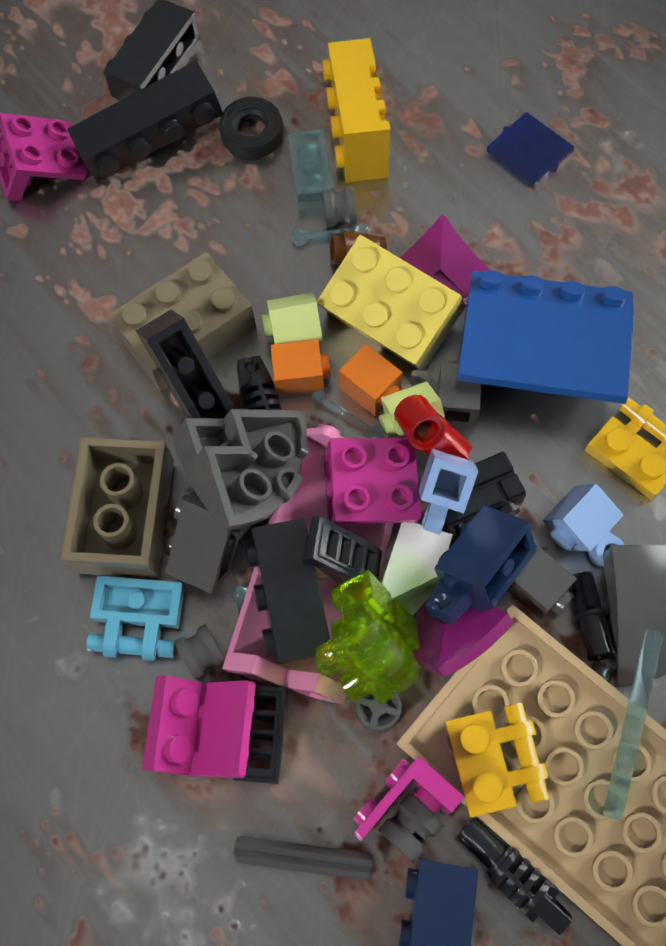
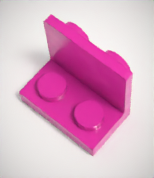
M0 113V181L6 200L21 201L26 186L31 184L32 176L75 180L86 179L88 172L85 163L67 131L68 128L72 127L69 121Z
M330 438L324 453L327 520L348 530L351 524L405 523L418 522L421 519L416 449L407 438Z
M168 675L156 676L142 770L182 776L244 778L249 757L255 682L242 680L200 683Z
M419 756L411 765L403 759L385 780L384 784L390 791L380 803L371 797L353 818L360 826L354 835L362 841L409 783L416 789L412 796L419 800L433 814H437L439 810L444 815L452 813L464 799V796Z

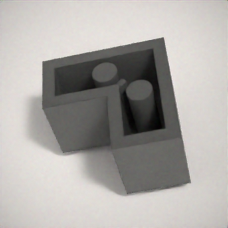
M194 490L188 496L183 495L175 508L174 519L178 520L175 532L171 535L166 545L165 554L169 556L165 573L212 594L229 575L238 540L252 525L225 530L212 517Z

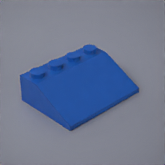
M472 270L465 309L457 380L626 404L634 325L632 291H625L615 286L605 288L587 286L576 281H549L532 275L524 277L504 275L494 270L483 272Z

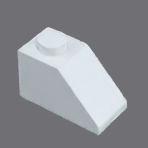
M414 522L401 523L376 599V610L385 612L436 587L439 579L434 568L441 555L450 549L449 546L453 534L441 531L439 535L423 530L424 525Z

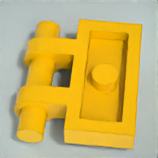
M628 397L626 404H622L619 411L629 417L631 421L624 425L612 416L590 441L585 451L652 501L666 484V424L653 415L655 411L648 405L644 404L641 406ZM641 428H644L659 439L661 444L655 448L637 433Z
M523 703L504 707L509 726L498 729L495 727L491 710L445 721L470 818L517 807L512 787L526 784L531 803L549 799L544 780L549 777L545 763H539L532 735H536L532 720L527 721ZM513 740L521 768L507 771L500 743Z

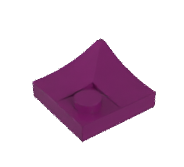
M441 215L427 232L400 257V259L460 294L464 304L467 303L472 270L481 272L490 270L467 246L444 215Z
M427 599L390 640V643L401 655L432 673L446 677L468 665L489 649L513 625V621L507 612L496 606L485 611L469 607L453 625H449L430 616L425 605L428 601Z

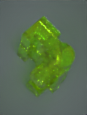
M369 570L331 590L332 604L344 615V618L342 617L331 623L332 639L316 648V665L318 669L327 677L345 669L346 671L340 674L341 686L344 693L353 702L371 694L383 704L393 699L392 692L399 693L410 688L420 674V665L413 657L412 652L420 648L417 622L396 598L392 599L391 593Z

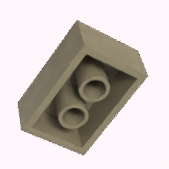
M207 251L108 314L119 339L160 392L169 387L135 330L167 311L173 310L185 318L209 361L257 329L251 303Z
M81 437L60 559L75 574L158 579L174 459L166 442Z

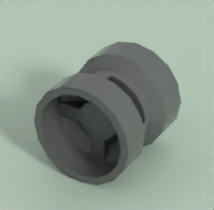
M408 793L399 804V813L394 818L386 819L378 831L414 863L423 852L422 844L428 837H435L444 825L419 800Z

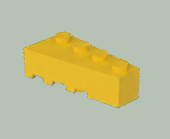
M366 38L328 43V59H322L324 82L331 81V87H326L328 110L335 109V116H330L332 139L339 138L340 145L334 146L336 168H343L345 183L388 178L390 125L389 121L385 120L386 107L384 100H381V85L379 77H377L371 40Z

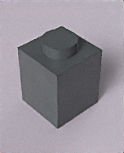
M536 545V552L507 591L542 620L550 610L558 615L571 601L574 595L568 589L577 578Z

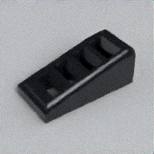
M312 516L305 559L347 590L375 589L378 585L382 551L371 542L322 516Z
M256 685L254 701L276 703L275 711L254 709L252 720L274 722V729L251 728L250 739L272 741V749L249 747L248 758L271 760L270 769L246 767L245 777L233 778V780L279 785L288 691L283 687Z

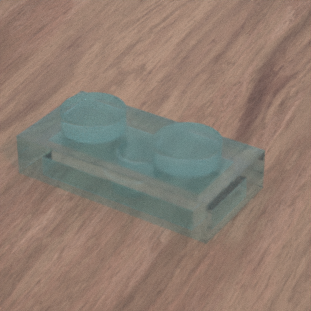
M324 129L288 133L298 203L323 200L322 190L330 189L334 192Z

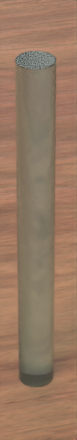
M648 629L645 630L602 814L621 822L664 639L663 633Z

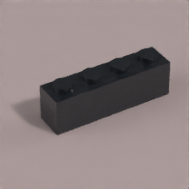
M197 60L75 124L68 128L67 131L83 162L96 182L114 175L126 166L146 158L149 154L171 142L179 140L199 127L211 123L214 119L222 116L223 111L214 89Z

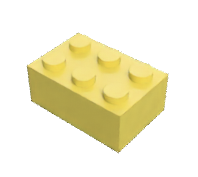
M361 234L317 300V304L328 314L417 370H424L466 307L460 294Z

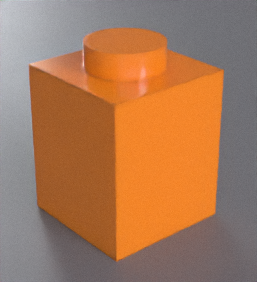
M319 339L270 345L274 382L278 398L324 393L323 378L331 377L328 353L320 354Z
M365 343L339 370V388L373 416H376L383 409L381 397L402 390L403 372Z

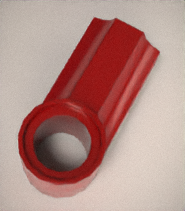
M411 395L400 401L394 412L395 421L414 448L423 450L428 456L431 449H435L469 460V454L473 448L471 443L433 408L427 398L422 395Z

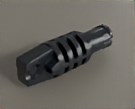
M261 356L239 359L236 368L239 393L244 409L282 410L274 382Z
M472 817L460 830L456 838L487 867L485 873L488 875L487 878L532 923L540 917L558 935H561L573 921L571 913L556 899L561 891L543 876L537 868H534L529 860L523 858L515 847L513 849L509 844L505 846L476 817Z

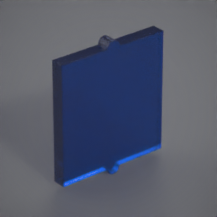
M526 112L510 127L505 126L503 133L487 146L486 151L531 186L535 187L548 174L557 172L559 164L573 153L575 147Z

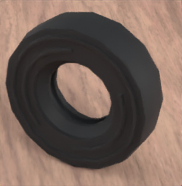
M261 97L237 99L226 106L223 115L220 116L219 132L223 145L231 154L240 158L257 159L265 157L276 150L282 141L283 120L279 109L271 101ZM247 120H259L265 125V129L259 135L244 136L238 132L239 125Z

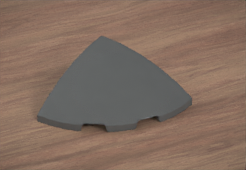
M231 409L224 419L185 418L172 436L177 454L189 482L200 501L225 530L256 524L270 517L283 503H286L296 492L303 479V476L299 474L302 461L309 452L308 436H306L307 427L302 410Z
M611 545L603 553L608 597L604 600V606L610 612V616L606 619L613 646L617 653L614 657H611L612 668L615 670L614 683L615 688L646 683L666 675V545Z

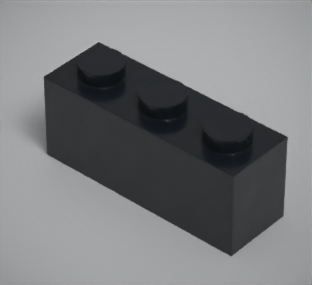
M156 0L150 10L144 13L141 22L132 34L127 36L124 45L115 57L109 60L103 71L111 97L122 100L177 71L200 39L194 11L167 0Z
M169 310L135 330L187 418L224 419L231 409H235L184 317L173 310Z
M305 518L253 527L251 531L252 540L244 542L249 568L257 567L260 584L253 585L257 611L266 610L269 628L262 630L266 656L275 655L276 664L278 665L326 655L333 651L316 568L305 559L309 535Z

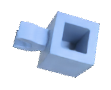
M431 449L419 485L420 499L429 502L422 520L423 530L440 535L448 509L461 513L465 512L478 474V469L473 461Z
M596 483L574 486L542 520L552 531L550 536L558 546L567 551H588L589 559L597 567H604L603 553L606 545L608 547L611 545H624L620 538L610 532L612 527L623 517V514Z

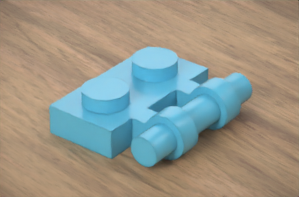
M97 575L90 619L94 622H105L106 627L104 635L91 633L88 635L87 651L103 652L104 657L118 658L120 654L142 655L143 660L157 661L159 657L175 658L177 647L172 640H161L162 627L179 629L185 591L184 584L182 582ZM123 625L145 626L143 638L122 636Z

